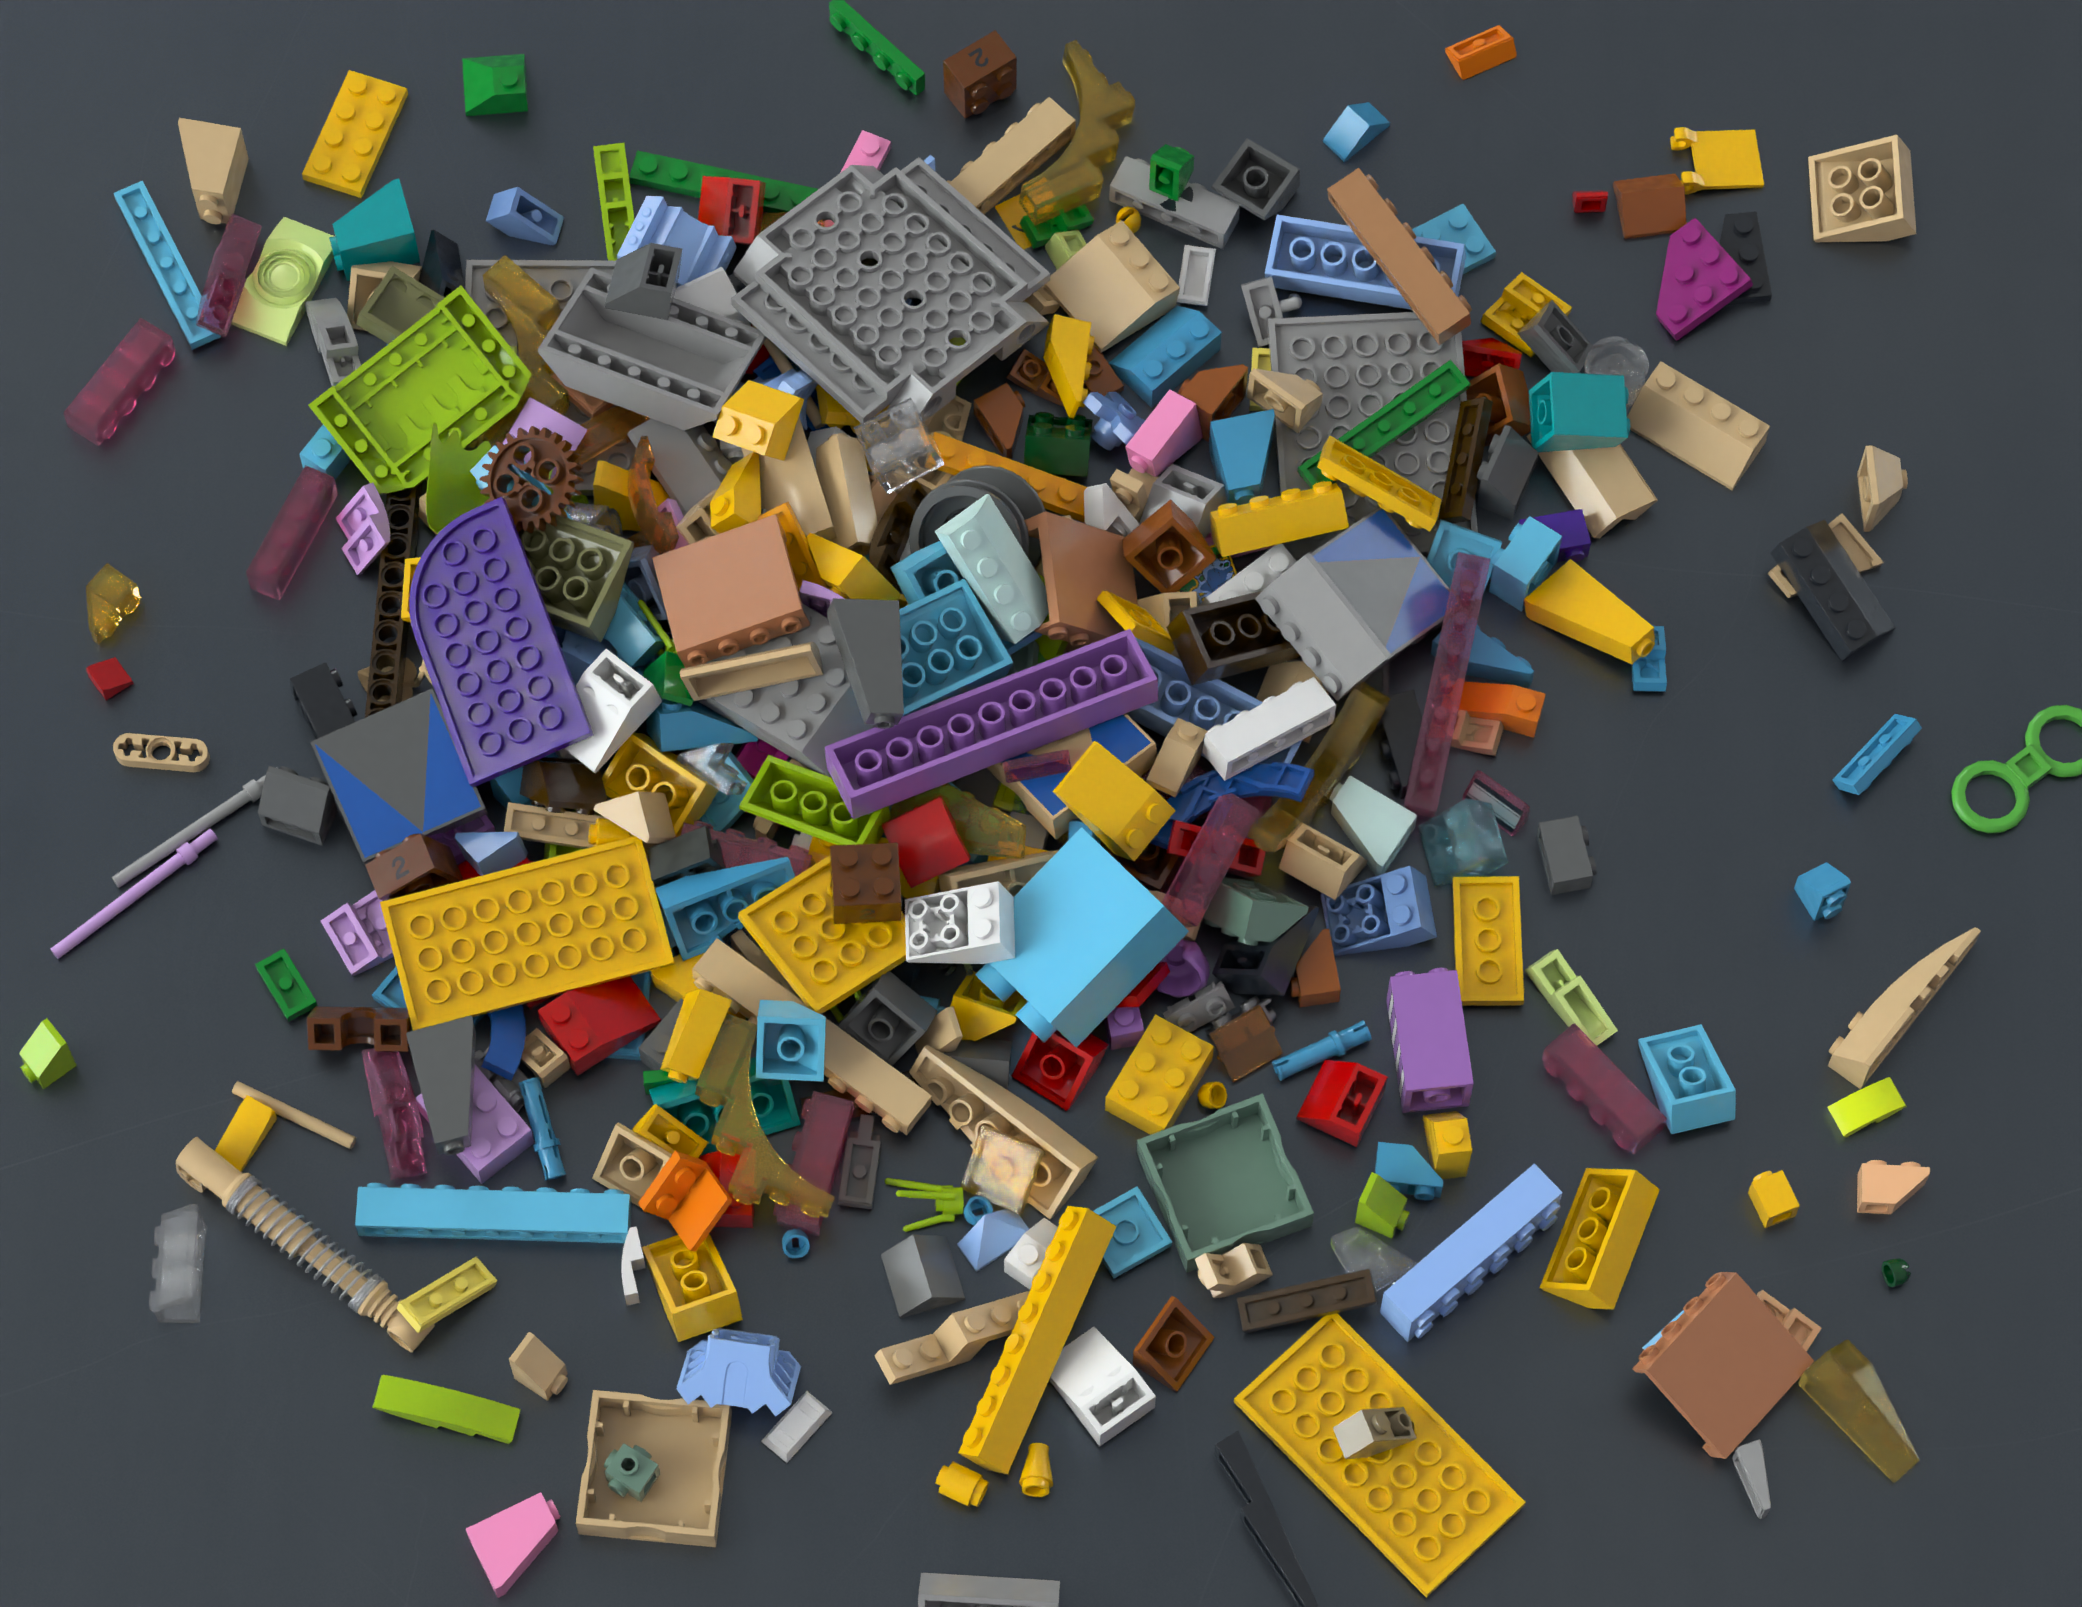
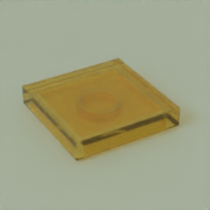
M983 1125L978 1134L960 1187L976 1196L985 1197L990 1202L1016 1214H1022L1045 1151L993 1127Z

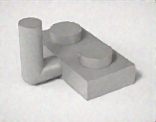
M1272 276L1241 284L1258 347L1269 344L1268 319L1283 318L1282 313L1299 309L1302 305V300L1297 293H1291L1288 299L1278 301Z

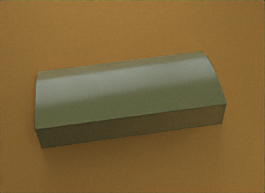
M392 266L359 313L356 325L389 344L433 310L436 304L443 300L444 297Z

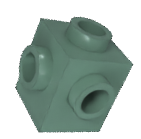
M623 1443L619 1451L614 1449L604 1463L606 1480L609 1482L608 1487L622 1497L629 1494L642 1502L660 1475L659 1465L650 1460L652 1456L643 1448L637 1445L631 1448Z

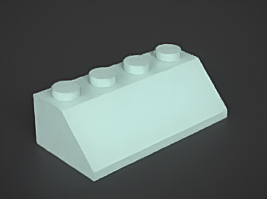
M986 494L938 528L935 533L960 574L967 581L1002 640L1016 644L1041 626L1048 615L1046 587L989 494Z

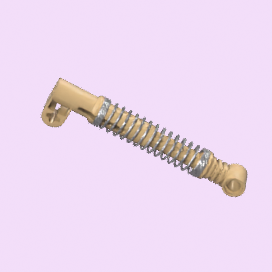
M198 1137L193 1138L181 1151L176 1159V1170L185 1182L201 1193L208 1188L222 1199V1206L231 1212L232 1215L239 1213L238 1219L242 1217L247 1219L246 1226L253 1224L256 1227L255 1233L262 1231L264 1233L263 1239L269 1237L273 1240L271 1246L278 1244L281 1247L280 1253L287 1251L290 1254L289 1260L300 1255L301 1258L297 1262V1266H301L305 1260L310 1263L305 1273H309L315 1267L318 1272L315 1274L314 1280H317L324 1274L327 1278L322 1284L323 1287L330 1281L334 1282L335 1285L331 1289V1293H335L339 1287L344 1290L339 1300H343L349 1294L352 1299L349 1301L348 1307L360 1316H368L370 1318L375 1316L373 1321L376 1323L381 1321L380 1326L382 1328L388 1326L387 1333L404 1349L413 1352L435 1327L433 1324L417 1333L397 1310L398 1304L402 1299L397 1302V1295L393 1294L390 1296L392 1291L389 1290L388 1283L378 1274L372 1276V1269L363 1271V1262L354 1265L356 1259L354 1255L346 1258L347 1249L343 1248L337 1251L338 1242L329 1244V1235L321 1237L322 1231L320 1228L313 1229V1222L311 1221L305 1223L304 1215L296 1216L295 1208H287L288 1202L283 1201L279 1203V1195L271 1196L270 1188L262 1189V1182L257 1180L254 1175L240 1172ZM317 1231H319L318 1236L316 1238L314 1235ZM327 1238L326 1243L323 1244L321 1241ZM336 1245L334 1251H332L330 1247ZM344 1251L342 1258L338 1256L341 1252ZM353 1258L351 1265L348 1264L347 1261ZM361 1265L360 1270L357 1271L355 1268ZM370 1272L368 1278H366L364 1275Z

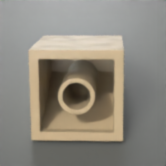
M179 118L178 126L199 217L210 224H231L249 160L242 130L238 127Z

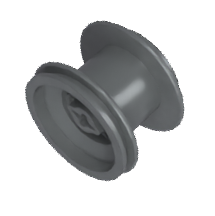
M990 465L974 466L962 470L951 477L946 483L932 490L920 503L910 527L909 545L911 554L940 541L935 533L938 528L984 495L989 494L1035 568L1042 558L1040 539L1028 535V529L1024 520L1045 512L1044 505L1032 486L1012 471Z

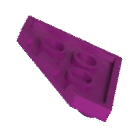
M1696 218L1670 235L1656 311L1658 321L1676 341L1753 286L1751 278Z

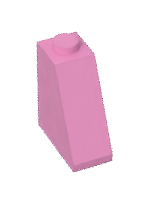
M1169 389L1125 446L1129 464L1133 469L1140 473L1147 472L1157 477L1201 440L1203 436L1196 403Z
M541 1492L466 1528L468 1538L498 1598L506 1594L558 1532L555 1521L560 1518L558 1510L552 1499L547 1502L545 1501Z

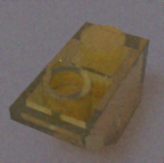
M108 563L86 585L88 623L93 641L99 645L105 637L109 638L118 628V623L126 614H131L135 611L141 599L137 584Z

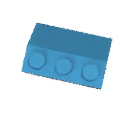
M1176 305L1111 360L1109 365L1115 374L1152 408L1162 400L1169 389L1174 390L1221 350L1222 332L1200 311Z

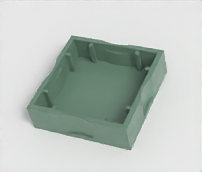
M1263 1093L1219 1109L1201 1120L1181 1123L1137 1140V1156L1186 1273L1198 1269L1195 1259L1204 1253L1223 1255L1242 1243L1263 1245L1312 1226L1314 1212L1296 1170L1285 1155L1281 1135Z

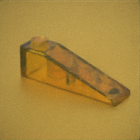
M949 782L892 805L890 810V819H893L936 797L942 796L956 822V830L969 854L1023 859L1025 857L1026 825L995 807L990 808L974 799L975 795L968 791L962 792L950 785Z
M1848 1339L1829 1349L1803 1372L1798 1385L1894 1484L1919 1462L1920 1459L1872 1363Z

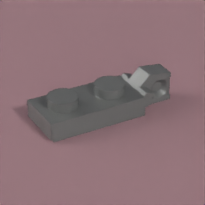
M861 1114L859 1131H850V1137H847L838 1205L872 1209L881 1150V1135L873 1134L875 1116Z

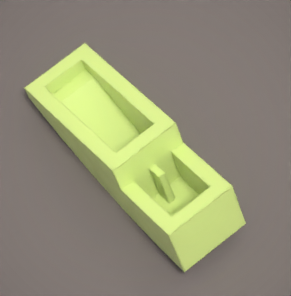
M1558 949L1550 951L1525 969L1527 975L1550 1006L1590 1050L1618 1031L1581 975H1575Z

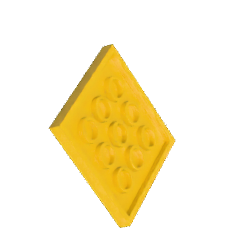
M830 855L738 912L740 922L804 1004L819 1014H823L906 961L905 914L902 911L901 921L834 924Z

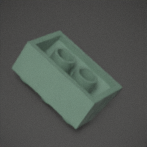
M1205 874L1201 875L1195 906L1205 911L1203 915L1205 924L1222 928V933L1239 937V942L1257 946L1258 941L1273 942L1305 916L1309 908L1256 880Z

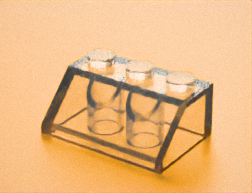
M190 1204L161 1214V1226H155L154 1243L155 1246H159L158 1258H153L152 1278L156 1279V1291H150L149 1309L154 1311L159 1323H200L207 1225L198 1204Z

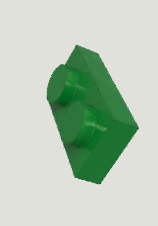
M284 948L255 964L258 973L288 1022L318 1006L317 1001Z

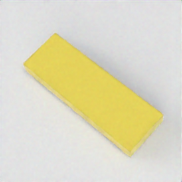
M476 1256L400 1301L397 1310L417 1333H420L494 1288L498 1280Z

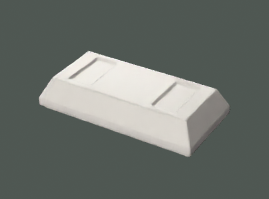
M1190 245L1184 246L1178 284L1180 291L1177 302L1201 306L1208 305L1216 249Z
M806 1391L761 1442L788 1463L828 1419L832 1411Z

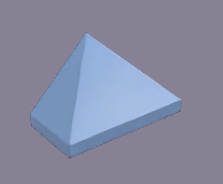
M1014 1207L985 1214L957 1243V1246L974 1270L978 1272L1010 1251L1029 1228Z

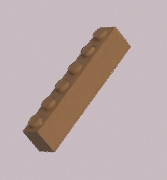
M1357 168L1327 189L1331 204L1439 346L1471 324L1469 312L1472 309L1467 300L1462 295L1456 296L1451 289L1453 283L1443 270L1440 273L1433 265L1435 260L1425 246L1420 248L1414 241L1416 238L1414 231L1407 222L1401 224L1395 216L1398 214L1395 206L1388 198L1382 199L1377 192L1379 186L1370 174L1365 176Z

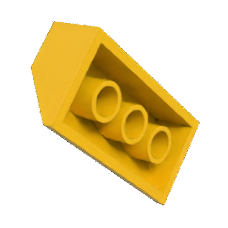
M1331 481L1318 482L1313 485L1312 489L1300 491L1298 488L1288 489L1281 492V496L1273 498L1257 496L1250 499V503L1237 506L1236 503L1223 504L1218 507L1217 511L1210 512L1212 541L1222 557L1349 528L1342 490L1337 483L1332 484Z
M1586 1168L1539 1288L1587 1308L1614 1310L1660 1189L1637 1170Z

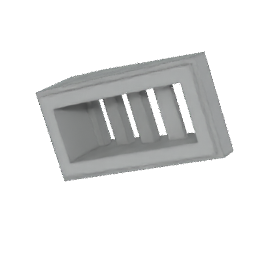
M1759 1439L1737 1447L1732 1460L1757 1517L1763 1519L1767 1517L1771 1509L1763 1446Z

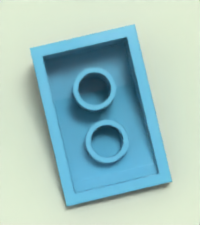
M1702 1024L1638 1039V1045L1660 1113L1671 1134L1735 1120L1736 1090Z

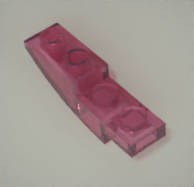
M235 214L229 217L221 243L215 250L206 278L197 314V326L220 336H227L246 282L244 277L262 228L261 225Z
M375 1048L363 1050L362 1056L374 1117L379 1116L391 1180L424 1175L427 1173L421 1145L424 1132L415 1095L402 1058L398 1051H375Z

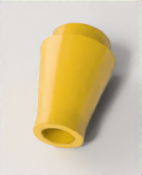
M1032 1443L1028 1446V1454L1019 1480L1022 1492L1028 1496H1046L1049 1494L1050 1488L1053 1487L1049 1446L1043 1443Z

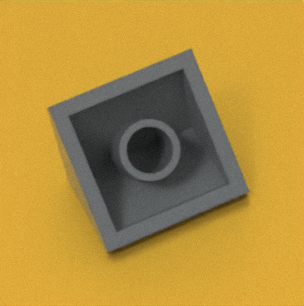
M1553 300L1547 303L1517 333L1551 372L1579 373L1594 348Z
M979 1039L977 1041L961 1040L956 1051L944 1052L945 1055L963 1063L1008 1090L1012 1041Z
M913 1234L881 1254L900 1319L965 1300L946 1236Z

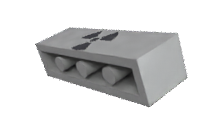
M1128 156L1124 158L1110 184L1109 201L1123 207H1134L1143 216L1220 249H1224L1239 221L1240 206L1223 195L1219 196L1208 191L1201 184H1191L1189 182L1178 201L1149 190V163L1138 158L1133 159Z

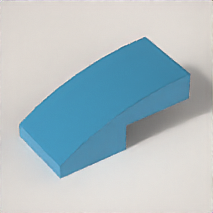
M1653 626L1655 645L1652 651L1646 657H1640L1632 664L1633 691L1666 692V642L1664 626Z

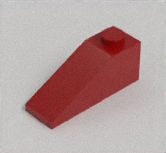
M1174 820L1167 853L1218 871L1249 878L1261 876L1267 843Z

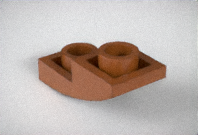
M1026 349L1021 351L1006 378L1025 390L1064 407L1046 363Z

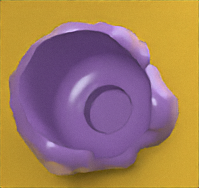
M1181 939L1160 961L1167 962L1170 973L1157 987L1158 992L1181 998L1191 996L1199 992L1203 987H1206L1210 976L1209 962L1196 942Z

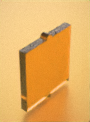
M1260 1005L1209 1034L1219 1054L1217 1059L1223 1062L1233 1082L1283 1054L1273 1033L1275 1032V1027L1269 1024Z

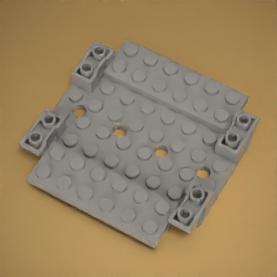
M920 157L901 171L895 167L886 175H883L874 166L850 165L759 233L734 270V276L746 286L731 298L732 306L861 424H865L890 404L886 414L908 434L956 397V383L993 354L1003 361L1049 324L1032 306L1023 301L1050 281V273ZM822 219H830L834 224L830 227H822L818 222ZM868 258L875 259L878 263L874 266H865L861 261ZM908 298H918L922 303L917 306H910L905 301ZM954 337H961L965 339L966 343L956 346L951 344L949 340Z

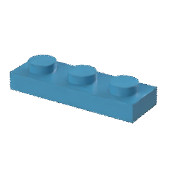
M1894 714L1835 776L1833 782L1839 790L1857 795L1865 791L1882 770L1891 764L1897 754L1909 745L1913 737L1922 729L1917 719Z

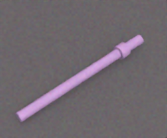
M208 829L190 844L188 842L184 843L176 849L177 853L50 948L57 959L61 958L185 863L187 865L191 864L199 858L198 853L218 839L215 833Z

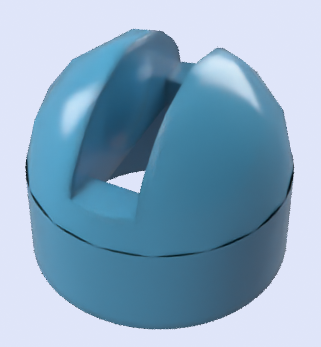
M974 1196L966 1203L963 1213L966 1221L975 1226L985 1214L992 1213L993 1208L985 1197ZM980 1211H983L984 1213L978 1216L974 1215L975 1213H978Z
M798 1228L788 1230L782 1238L784 1253L790 1258L805 1256L810 1248L807 1234ZM792 1238H797L799 1247L792 1248Z

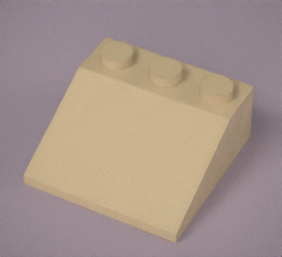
M1898 135L1808 157L1813 237L1815 242L1890 241L1917 234L1911 153Z
M1123 221L1116 223L1095 236L1050 276V281L1043 285L1070 318L1091 322L1090 335L1095 337L1094 346L1100 353L1172 310L1176 306L1180 291L1177 283Z

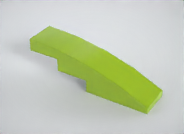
M624 143L593 146L608 261H616L618 259L617 254L634 222Z
M381 1375L372 1407L373 1409L436 1429L442 1426L470 1436L478 1434L507 1444L513 1440L521 1410L460 1391L388 1375Z

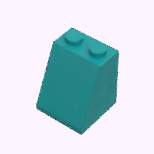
M399 178L386 184L332 224L335 236L329 237L335 264L337 271L344 269L347 281L350 280L351 267L353 265L390 261L412 265L420 262L416 237Z
M1564 372L1549 373L1529 390L1532 447L1538 453L1616 447L1626 440L1630 433L1631 424L1630 419L1626 416L1629 391L1625 386L1624 376Z

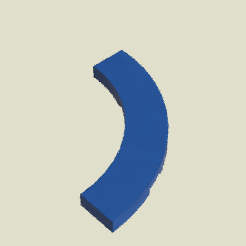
M1272 762V764H1256L1226 781L1217 770H1212L1184 784L1176 797L1171 796L1167 800L1176 811L1151 840L1150 844L1168 849L1174 820L1190 824L1203 813L1232 800L1253 796H1276L1301 802L1314 777V770L1295 764Z
M522 1004L487 1013L491 1020L490 1044L481 1067L512 1081L518 1069L525 1045L526 1027Z

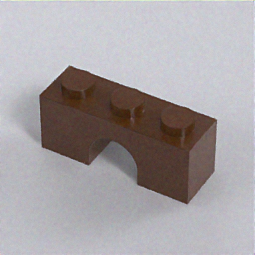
M316 1006L307 1017L308 1050H342L345 1046L356 1043L374 1044L375 1051L408 1052L410 1049L406 1033L413 1031L407 1008Z

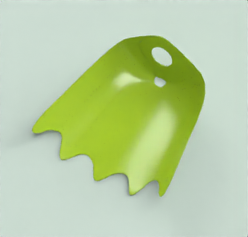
M436 422L433 423L431 435L426 515L430 529L438 534L454 519L483 505L490 498L480 493L481 489L476 484L477 479L470 470L492 447L489 441H484L474 450H465L462 447L457 430H454L448 439L442 443L439 439ZM553 469L549 473V480L551 478Z

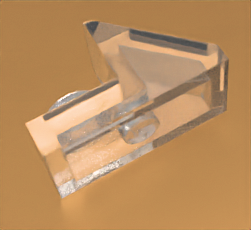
M734 743L709 745L681 753L676 759L725 795H741L747 785L744 780L738 777L739 772L736 769L724 764Z

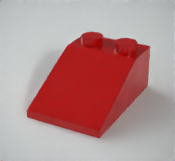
M631 976L570 990L538 1010L541 1025L555 1045L567 1055L570 1066L577 1076L661 1022L660 1017Z

